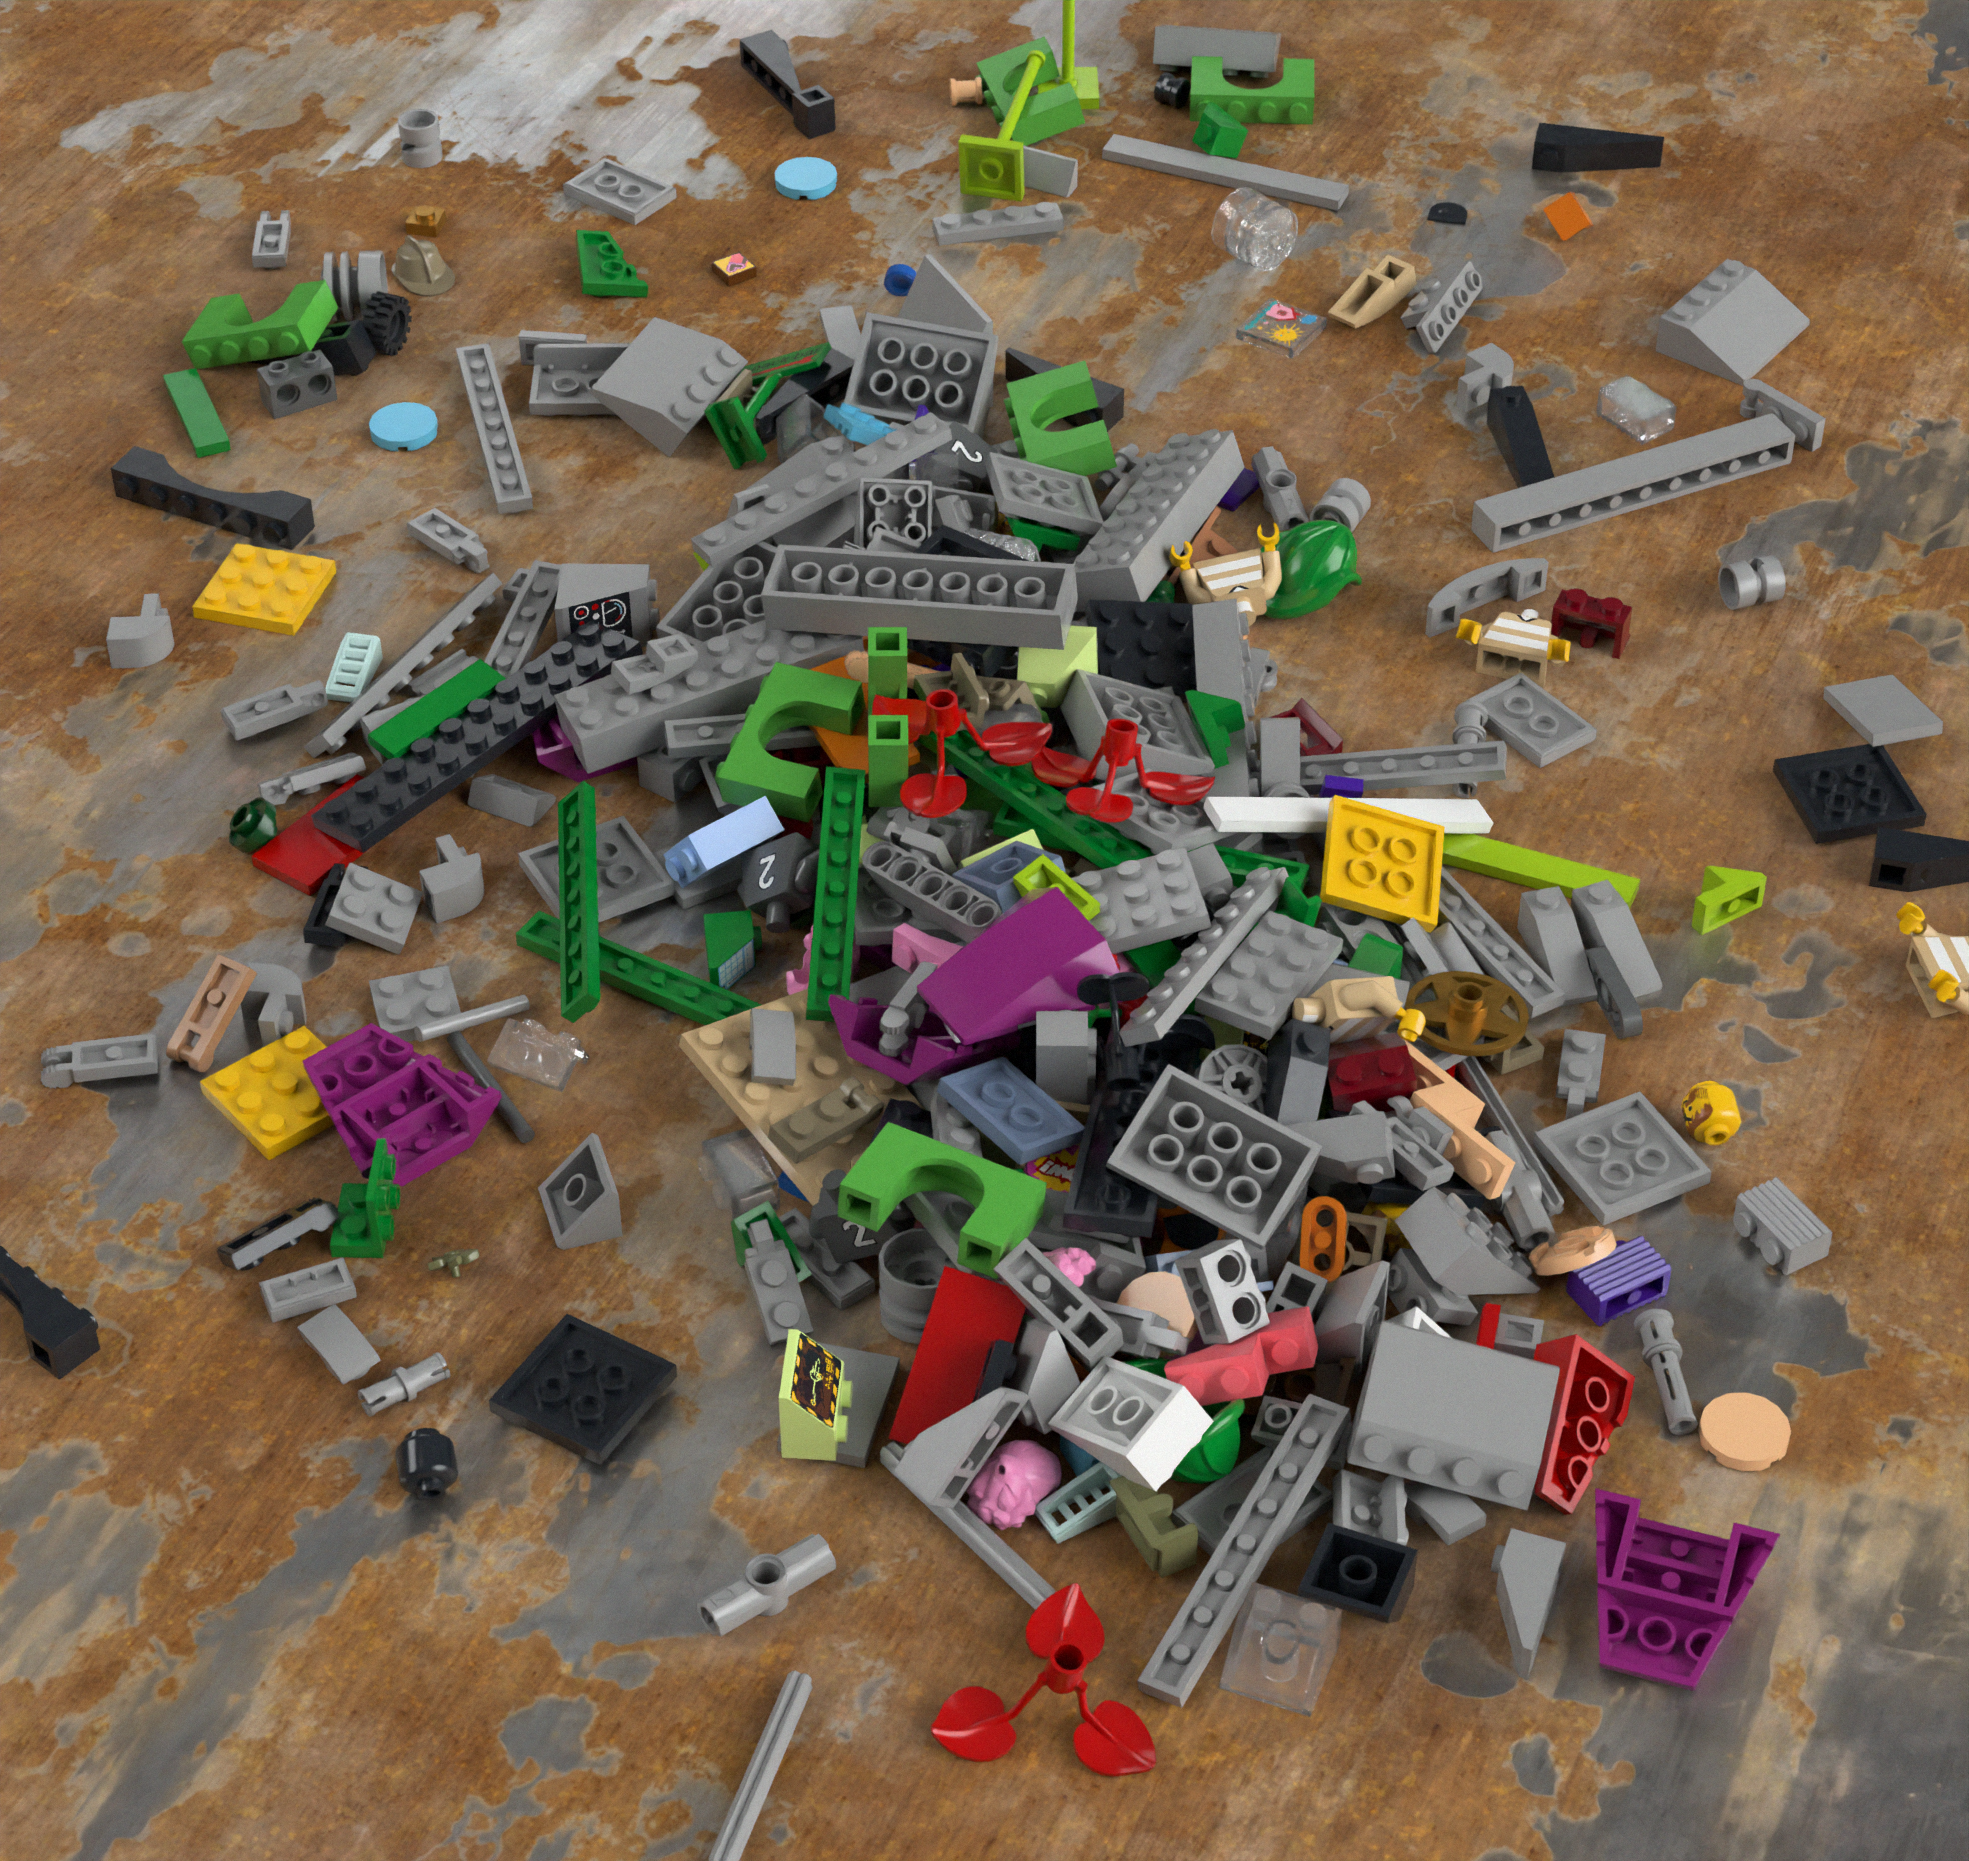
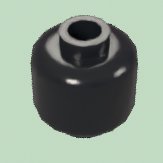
M434 1428L414 1430L408 1433L397 1446L395 1459L401 1487L406 1492L418 1494V1497L423 1500H431L444 1495L445 1489L456 1482L458 1466L454 1444L448 1436L440 1434L439 1430Z

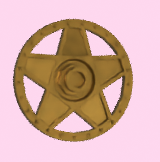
M1466 971L1441 972L1420 980L1409 990L1404 1006L1405 1010L1416 1009L1421 1011L1425 1016V1026L1445 1028L1447 1040L1430 1032L1425 1026L1422 1034L1418 1036L1421 1040L1442 1051L1463 1056H1487L1512 1048L1525 1035L1529 1020L1527 1006L1515 990L1490 976ZM1432 988L1436 1000L1415 1004L1417 998L1422 993ZM1508 1001L1513 1005L1518 1014V1022L1500 1012ZM1480 1035L1501 1039L1493 1043L1474 1045Z

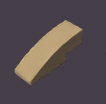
M1387 254L1374 271L1366 268L1328 311L1329 317L1353 328L1361 327L1376 320L1400 302L1417 284L1414 266Z

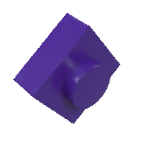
M1325 775L1318 798H1333L1334 795L1345 798H1361L1364 779Z

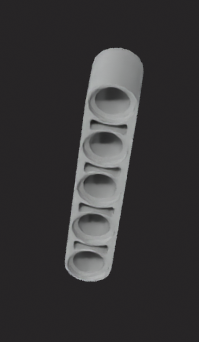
M877 842L867 848L863 854V865L883 894L968 943L1003 914L998 904L991 898L891 842Z

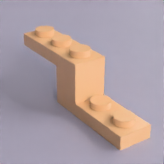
M1404 1040L1408 1046L1417 1080V1091L1413 1092L1410 1099L1413 1109L1424 1106L1454 1130L1442 1157L1454 1166V1172L1481 1192L1487 1199L1491 1200L1500 1197L1515 1162L1474 1129L1485 1103L1408 1041Z

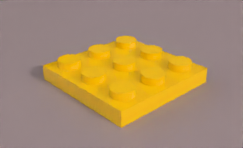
M236 543L192 606L194 618L295 636L336 574L335 560Z
M1334 795L1329 802L1320 893L1322 902L1401 925L1414 917L1426 932L1431 933L1438 922L1445 827Z
M305 1026L200 1081L202 1094L268 1160L277 1157L334 1125L302 1063L303 1060L325 1049L326 1046Z

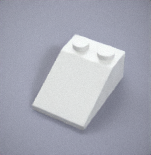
M1104 1356L1049 1421L1048 1425L1054 1431L1128 1480L1157 1491L1162 1483L1171 1477L1176 1466L1190 1449L1199 1443L1202 1435L1213 1423V1420L1185 1386Z

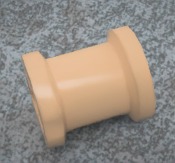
M981 77L967 81H956L955 78H950L951 106L964 102L982 104Z

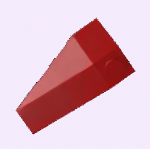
M1577 1334L1537 1344L1533 1358L1535 1361L1560 1368L1534 1489L1537 1496L1564 1515L1572 1514L1593 1478V1465L1597 1458L1605 1455L1611 1446L1608 1441L1614 1428L1621 1427L1628 1415L1635 1377Z

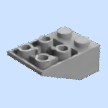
M859 478L853 544L867 548L876 527L923 544L932 535V481Z
M1432 1186L1395 1220L1433 1280L1457 1295L1537 1293L1541 1289L1531 1275L1535 1270L1530 1261L1520 1252H1515L1511 1246L1515 1240L1510 1232L1499 1222L1492 1225L1488 1218L1476 1207L1470 1211L1466 1204L1454 1193H1450L1447 1196Z

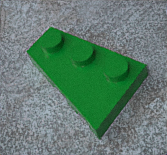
M576 230L575 243L582 294H590L596 297L604 295L647 297L649 286L644 280L637 278V270L633 264L626 263L623 258L624 252L608 231Z

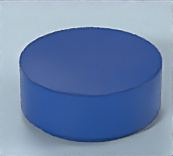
M904 264L893 265L886 271L884 286L889 293L895 296H907L917 273L910 266Z

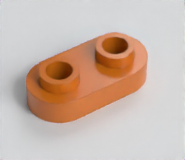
M1327 1196L1314 1198L1305 1206L1302 1214L1300 1267L1327 1279V1284L1335 1281L1341 1275L1345 1264L1347 1213L1344 1206L1338 1200ZM1323 1210H1329L1333 1214V1222L1328 1227H1322L1317 1221L1318 1214ZM1322 1253L1328 1255L1331 1260L1330 1267L1325 1271H1321L1315 1266V1258Z

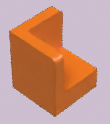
M1571 191L1543 209L1563 241L1568 240L1585 228L1589 229L1594 226L1577 197Z

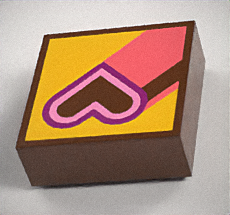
M740 252L712 262V272L728 286H733L757 276L756 266Z

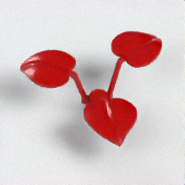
M947 689L931 692L927 696L926 702L917 699L887 698L876 694L872 706V715H908V745L914 743L920 734L928 735L930 730L937 735V775L930 773L914 775L907 779L900 789V799L903 807L912 814L924 818H938L949 815L960 808L966 799L967 787L964 779L954 775L944 776V737L954 735L961 722L981 751H989L990 759L993 762L1005 766H1019L1033 761L1043 750L1052 732V723L1008 722L987 728L983 731L981 739L967 718L966 709H959L957 695Z
M1111 719L1107 722L1105 736L1101 737L1100 746L1091 762L1074 755L1051 750L1045 746L1041 753L1031 761L1032 771L1040 781L1053 786L1073 787L1079 781L1087 783L1095 778L1096 767L1104 755L1105 761L1109 764L1104 791L1089 787L1072 789L1066 796V806L1076 814L1091 816L1097 820L1111 823L1124 821L1133 812V802L1129 797L1111 793L1116 768L1127 766L1129 760L1133 758L1135 759L1140 786L1150 789V796L1161 802L1174 805H1191L1199 802L1214 785L1215 776L1202 777L1158 771L1145 773L1141 757L1142 745L1136 743L1138 725L1126 719Z
M1078 1583L1070 1584L1050 1595L1037 1607L1029 1618L1025 1630L1027 1646L1034 1656L1045 1659L1047 1662L1044 1671L1038 1674L1036 1681L1011 1710L1004 1713L1003 1701L993 1691L980 1686H970L962 1688L949 1696L930 1728L935 1740L947 1751L960 1758L974 1762H988L999 1759L1006 1755L1016 1742L1015 1730L1008 1721L1015 1719L1038 1691L1047 1685L1050 1690L1058 1694H1066L1073 1691L1077 1693L1080 1715L1086 1722L1076 1728L1073 1735V1747L1076 1756L1086 1768L1100 1775L1115 1777L1149 1772L1156 1764L1153 1740L1146 1726L1133 1710L1120 1702L1112 1700L1101 1702L1095 1708L1093 1714L1088 1709L1086 1697L1088 1684L1082 1680L1087 1664L1100 1655L1105 1642V1634L1098 1616L1086 1601Z

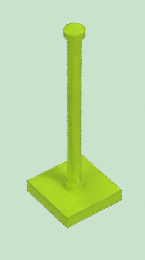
M1063 0L1062 67H1057L1060 77L1037 85V94L1070 82L1079 99L1081 109H1099L1097 67H1074L1075 0Z
M1032 50L1029 52L1026 59L1027 67L997 139L961 134L958 142L961 194L1022 202L1024 197L1023 142L1010 141L1037 72L1044 66L1046 57L1041 51Z

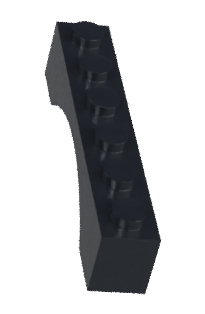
M134 446L111 467L116 497L282 548L293 550L315 528L312 504L309 498L283 490L261 493H237L207 488L191 482L178 474L168 464L163 454Z
M0 1246V1295L16 1308L23 1319V1329L31 1359L60 1380L100 1350L96 1332L98 1323L87 1309H78L68 1301L60 1289L57 1287L51 1289L40 1280L33 1269L28 1266L24 1268L12 1260L6 1249Z

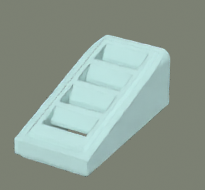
M350 632L345 634L325 687L328 700L351 703L369 686L383 659L381 641L378 636ZM341 683L352 684V685H355V687H353V686H346V685H340V684H341Z
M1100 1461L1036 1505L1034 1514L1055 1542L1059 1544L1116 1516L1117 1494L1108 1481L1121 1477V1475ZM1108 1487L1110 1492L1103 1495L1100 1490ZM1089 1495H1092L1096 1500L1091 1505L1084 1499ZM1074 1502L1082 1510L1076 1515L1068 1507V1505ZM1059 1510L1067 1521L1059 1525L1051 1513Z

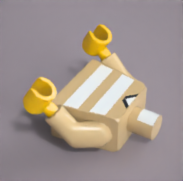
M1274 523L1275 533L1269 538L1262 535L1261 524L1257 528L1258 540L1264 546L1265 552L1261 553L1260 548L1194 562L1193 568H1191L1189 563L1193 551L1191 544L1184 541L1183 548L1186 556L1183 557L1175 553V548L1172 545L1169 559L1174 566L1180 567L1181 572L1178 575L1188 602L1197 605L1237 599L1239 612L1247 613L1248 624L1251 626L1255 622L1256 616L1262 615L1267 611L1266 600L1274 597L1282 581L1279 551L1275 550V545L1279 542L1280 537L1277 524Z
M1526 609L1521 612V615L1502 612L1493 623H1488L1483 627L1481 623L1464 618L1460 620L1456 638L1464 639L1468 645L1478 650L1477 673L1505 679L1523 673L1537 685L1544 687L1547 662L1553 667H1560L1569 661L1571 642L1551 635L1552 623L1541 619L1540 614L1533 609Z
M1907 902L1896 913L1897 919L1901 920L1899 922L1900 931L1906 935L1911 933L1912 936L1906 968L1931 1018L1955 1012L1969 1015V936H1950L1938 933L1923 921L1925 919L1923 911L1914 903Z
M1392 976L1331 980L1308 998H1296L1292 1004V1016L1294 1019L1330 1029V1045L1374 1037L1396 1019L1401 1021L1397 1034L1406 1041L1414 1042L1422 1034L1426 1022L1425 1016L1421 1011L1416 1009L1405 1010L1401 1007L1403 1003L1398 1000Z

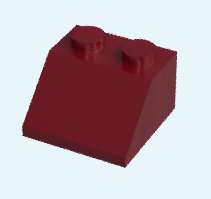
M1397 1032L1329 1045V1063L1325 1088L1331 1110L1350 1112L1353 1104L1365 1100L1376 1111H1384L1385 1113L1395 1111L1387 1103L1389 1098L1400 1095L1410 1101L1413 1092L1417 1091V1080L1408 1046Z

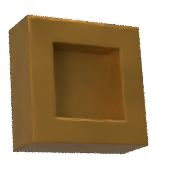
M427 205L415 206L405 222L406 234L437 237L447 221L446 209H437Z

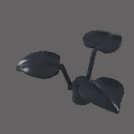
M1120 972L1110 976L1107 974H1094L1084 977L1077 985L1078 998L1085 1004L1110 1003L1114 1042L1109 1043L1107 1051L1103 1052L1097 1040L1096 1056L1099 1060L1100 1071H1105L1106 1087L1111 1091H1130L1140 1086L1139 1067L1144 1066L1146 1047L1155 1050L1194 1047L1213 1051L1216 1049L1212 1028L1205 1020L1194 1015H1180L1161 1040L1138 1044L1137 1050L1132 1046L1125 1047L1119 1034L1121 1027L1117 1001H1131L1147 994L1149 990L1148 979L1139 973ZM1036 1024L1023 1027L1019 1044L1020 1054L1036 1049Z

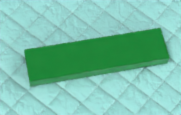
M192 368L163 375L165 387L197 458L231 450L229 438L197 369Z
M479 659L368 734V744L389 760L399 758L411 750L413 742L431 736L439 730V726L443 721L461 715L468 710L469 703L477 699H483L495 691L496 685L506 680V678Z

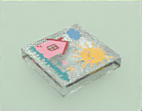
M1269 298L1236 328V339L1293 359L1326 328L1327 318Z

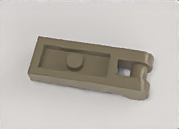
M850 1077L837 1090L771 1125L767 1138L797 1164L875 1120L883 1111L884 1103L875 1095L869 1096L864 1091V1085L857 1078ZM853 1103L857 1108L852 1110L848 1105Z

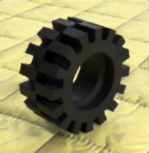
M378 291L376 294L373 293L371 300H367L365 303L367 309H363L362 315L364 319L360 321L376 352L395 356L398 354V351L403 349L402 343L407 342L406 333H410L411 327H408V323L412 322V316L408 314L411 312V306H408L409 301L405 297Z

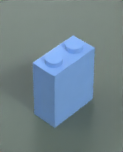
M764 796L685 837L663 854L666 859V869L671 878L678 881L683 889L740 859L741 854L765 845L783 832L784 828L768 799Z

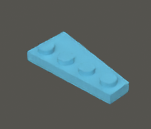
M844 402L841 403L840 408L828 404L823 416L829 423L835 425L836 429L841 430V433L847 436L846 438L865 445H869L888 433L897 430L889 427V424L875 419V416L862 412L860 408Z

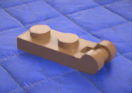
M218 954L167 1045V1057L177 1062L187 1061L190 1068L201 1073L206 1072L213 1063V1052L257 973L248 966ZM197 1035L200 1038L195 1047L191 1046V1041Z

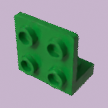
M377 1138L368 1184L342 1183L338 1203V1212L340 1214H338L339 1218H337L336 1223L334 1222L330 1242L332 1257L383 1258L386 1241H392L394 1238L395 1223L394 1216L391 1214L392 1209H399L400 1185L393 1184L396 1173V1158L394 1154H388L386 1138Z

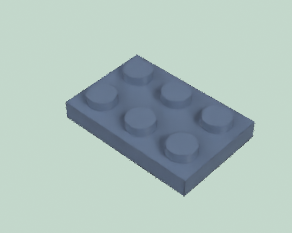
M1005 1057L940 1078L937 1092L1019 1165L1082 1142L1085 1127Z

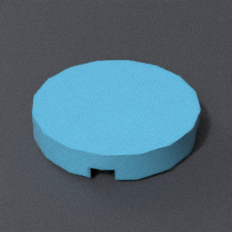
M794 158L779 165L775 171L776 189L782 195L797 200L799 195L807 196V200L819 199L827 196L836 187V168L830 162L821 158Z
M402 402L390 404L374 413L369 422L372 441L379 447L389 451H398V447H407V451L417 450L428 445L437 435L438 422L435 412L419 403Z

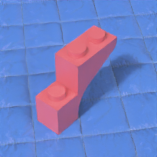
M1309 1306L1267 1313L1270 1320L1269 1324L1230 1344H1216L1168 1362L1164 1368L1166 1378L1185 1386L1200 1406L1262 1396L1269 1375L1314 1366L1319 1345Z

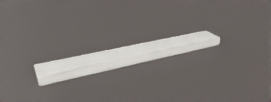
M1207 797L1203 809L1218 832L1326 833L1329 802L1332 798ZM1348 798L1444 826V833L1486 834L1490 832L1493 821L1477 799Z

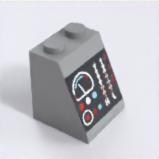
M562 564L555 603L558 642L572 634L582 624L592 620L639 641L641 647L646 646L647 641L652 640L653 630H656V626L660 623L659 608H653L652 601H657V579H651L650 565Z

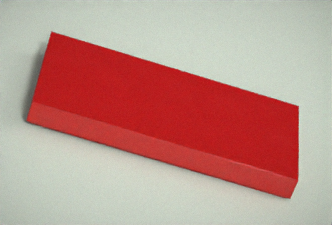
M356 774L251 856L253 866L311 896L321 888L324 879L328 878L335 863L344 864L346 868L349 863H353L364 853L315 828L311 815L323 808L327 802L337 798L353 787L357 781L364 779V777Z
M944 1266L888 1439L907 1445L916 1439L921 1432L972 1403L991 1341L1001 1339L1014 1344L1026 1306L1008 1286Z

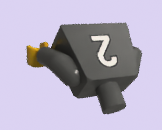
M953 420L949 426L952 440L936 448L920 480L932 481L933 486L977 493L979 488L982 487L993 493L985 461L989 452L998 454L997 450L986 443L979 434L970 432Z
M797 832L741 854L743 882L739 884L737 891L747 909L766 919V929L772 933H785L789 931L790 915L810 908L814 903L820 845Z
M835 1169L824 1177L819 1201L812 1207L809 1222L810 1236L817 1240L825 1238L836 1263L879 1254L884 1243L894 1235L913 1229L915 1220L914 1213L903 1200L895 1207L877 1232L838 1217L840 1183L846 1177V1173L841 1169Z

